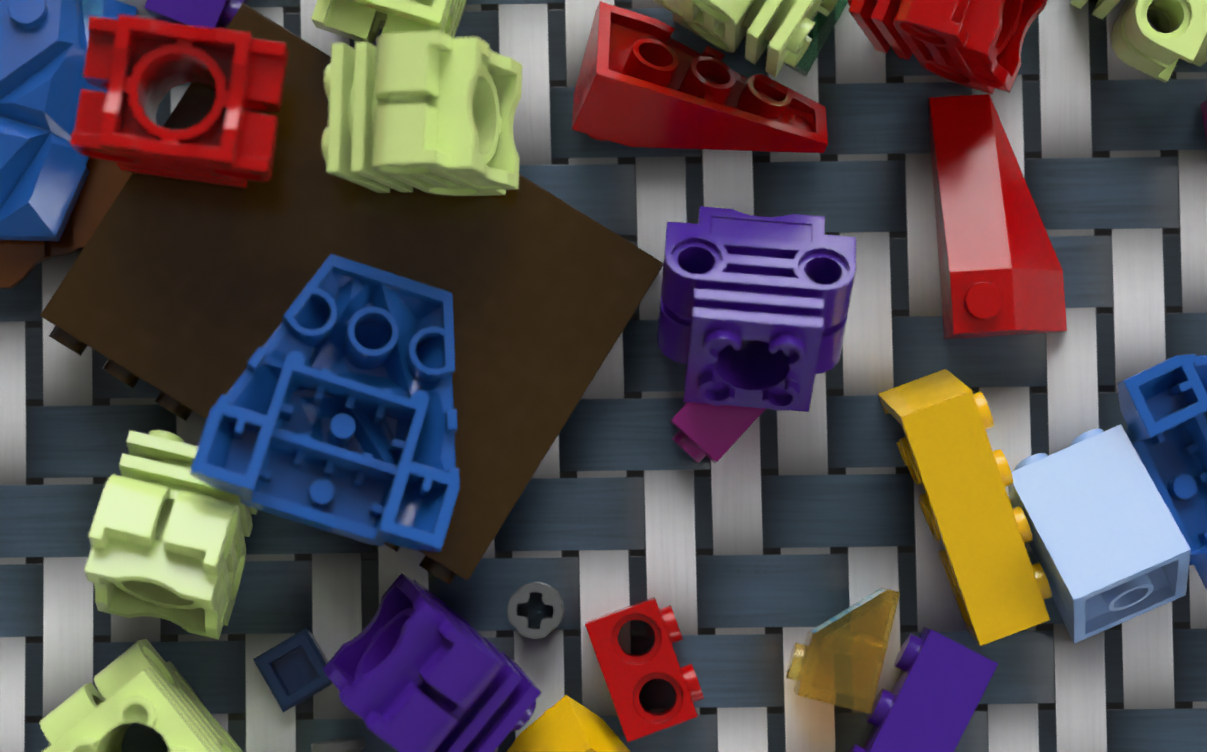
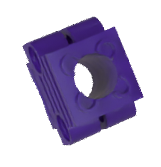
M700 206L698 224L667 221L657 343L658 348L666 357L675 362L686 364L684 402L706 403L715 406L730 405L766 408L777 411L809 412L815 374H822L831 370L840 359L856 272V237L825 235V216L790 214L780 217H759L728 208Z
M402 572L381 597L377 612L369 625L355 638L344 643L323 668L329 680L339 690L340 694L338 696L344 706L362 718L369 730L399 752H495L511 730L517 731L528 722L536 708L535 700L542 693L513 658L504 651L501 653L486 637L482 638L476 629L457 612L415 579L412 581Z

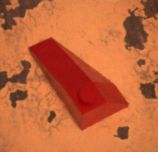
M601 1L599 2L574 90L572 130L585 133L596 140L612 141L628 147L824 153L828 146L825 106L763 74H754L747 78L737 73L722 62L725 54L708 45L702 54L671 38L675 28L658 19Z
M990 94L928 98L944 339L1066 332L1067 321L1063 270Z

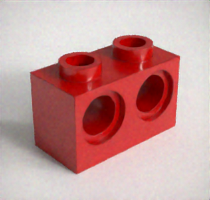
M655 597L585 622L627 742L698 717L693 702L704 699V695L692 663L680 667L672 644L682 641L683 638L671 605L659 609ZM642 620L652 627L654 642L645 653L638 655L630 654L620 646L618 633L621 627L628 621ZM652 679H664L672 684L675 689L673 704L663 712H651L640 702L639 694L641 688Z

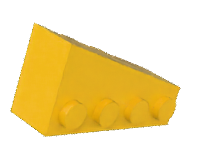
M943 369L879 393L878 396L885 414L890 413L902 425L906 435L900 438L896 444L904 465L908 467L916 485L922 483L925 493L919 495L918 502L936 541L942 540L945 549L938 551V555L968 632L979 646L1049 621L1050 618L1044 600L1052 597L1051 588L1040 563L1037 562L1031 565L1025 543L1033 541L1032 532L1020 506L1012 508L1005 487L1014 483L1013 476L1002 450H992L986 429L994 427V421L982 392L973 394V391L947 369Z

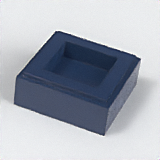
M309 627L253 659L283 712L333 684L323 670L328 660Z

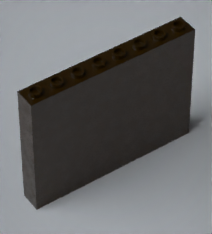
M243 3L227 29L249 32L252 34L253 39L286 43L289 51L280 112H258V114L277 116L279 121L271 180L265 182L248 181L247 188L132 173L40 316L55 325L49 335L51 338L80 356L87 346L91 347L108 358L102 367L104 371L133 389L141 378L161 391L154 402L187 421L193 411L208 419L210 410L223 394L226 395L247 368V362L259 347L262 348L282 323L283 315L330 254L451 292L453 298L455 372L452 375L453 408L457 409V431L454 433L456 468H459L460 489L441 551H418L425 555L419 566L451 585L456 575L468 581L663 267V262L519 174V188L506 190V195L449 196L430 194L414 187L413 192H399L390 188V193H377L328 173L321 142L323 132L329 125V99L325 92L324 74L326 67L331 64V57ZM191 82L163 125V128L185 130L201 123L212 111L217 97L216 89L200 82ZM389 542L384 543L396 552L401 547Z

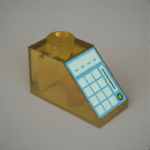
M880 588L807 633L805 645L795 642L786 674L787 679L796 681L793 692L801 697L871 714L900 592Z

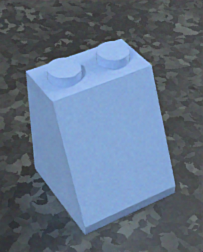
M1121 424L1106 431H1103V429L1089 430L1074 439L1070 447L1049 456L1046 453L1029 456L1022 460L1015 467L1014 471L1011 472L1014 483L1008 486L1009 499L1013 508L1020 506L1027 518L1033 536V541L1029 542L1037 562L1040 563L1046 574L1053 599L1074 644L1186 595L1191 549Z

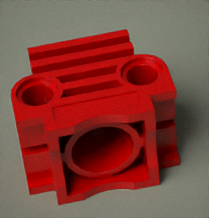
M848 0V5L850 6L848 11L877 51L887 54L891 46L899 58L908 61L913 53L920 65L929 72L954 83L993 95L995 88L1010 93L1021 67V52L1025 35L1035 18L1044 10L1048 0Z
M121 14L118 15V20L96 16L89 17L88 30L90 33L83 77L92 86L108 90V93L81 89L74 132L72 131L70 145L77 153L102 161L114 162L120 167L121 171L240 188H247L248 181L265 182L271 180L279 121L277 116L258 114V112L275 113L281 110L289 59L286 43L253 39L252 34L249 32L187 26ZM189 82H200L216 89L217 97L212 111L201 123L185 130H169L156 125L158 106L170 89Z

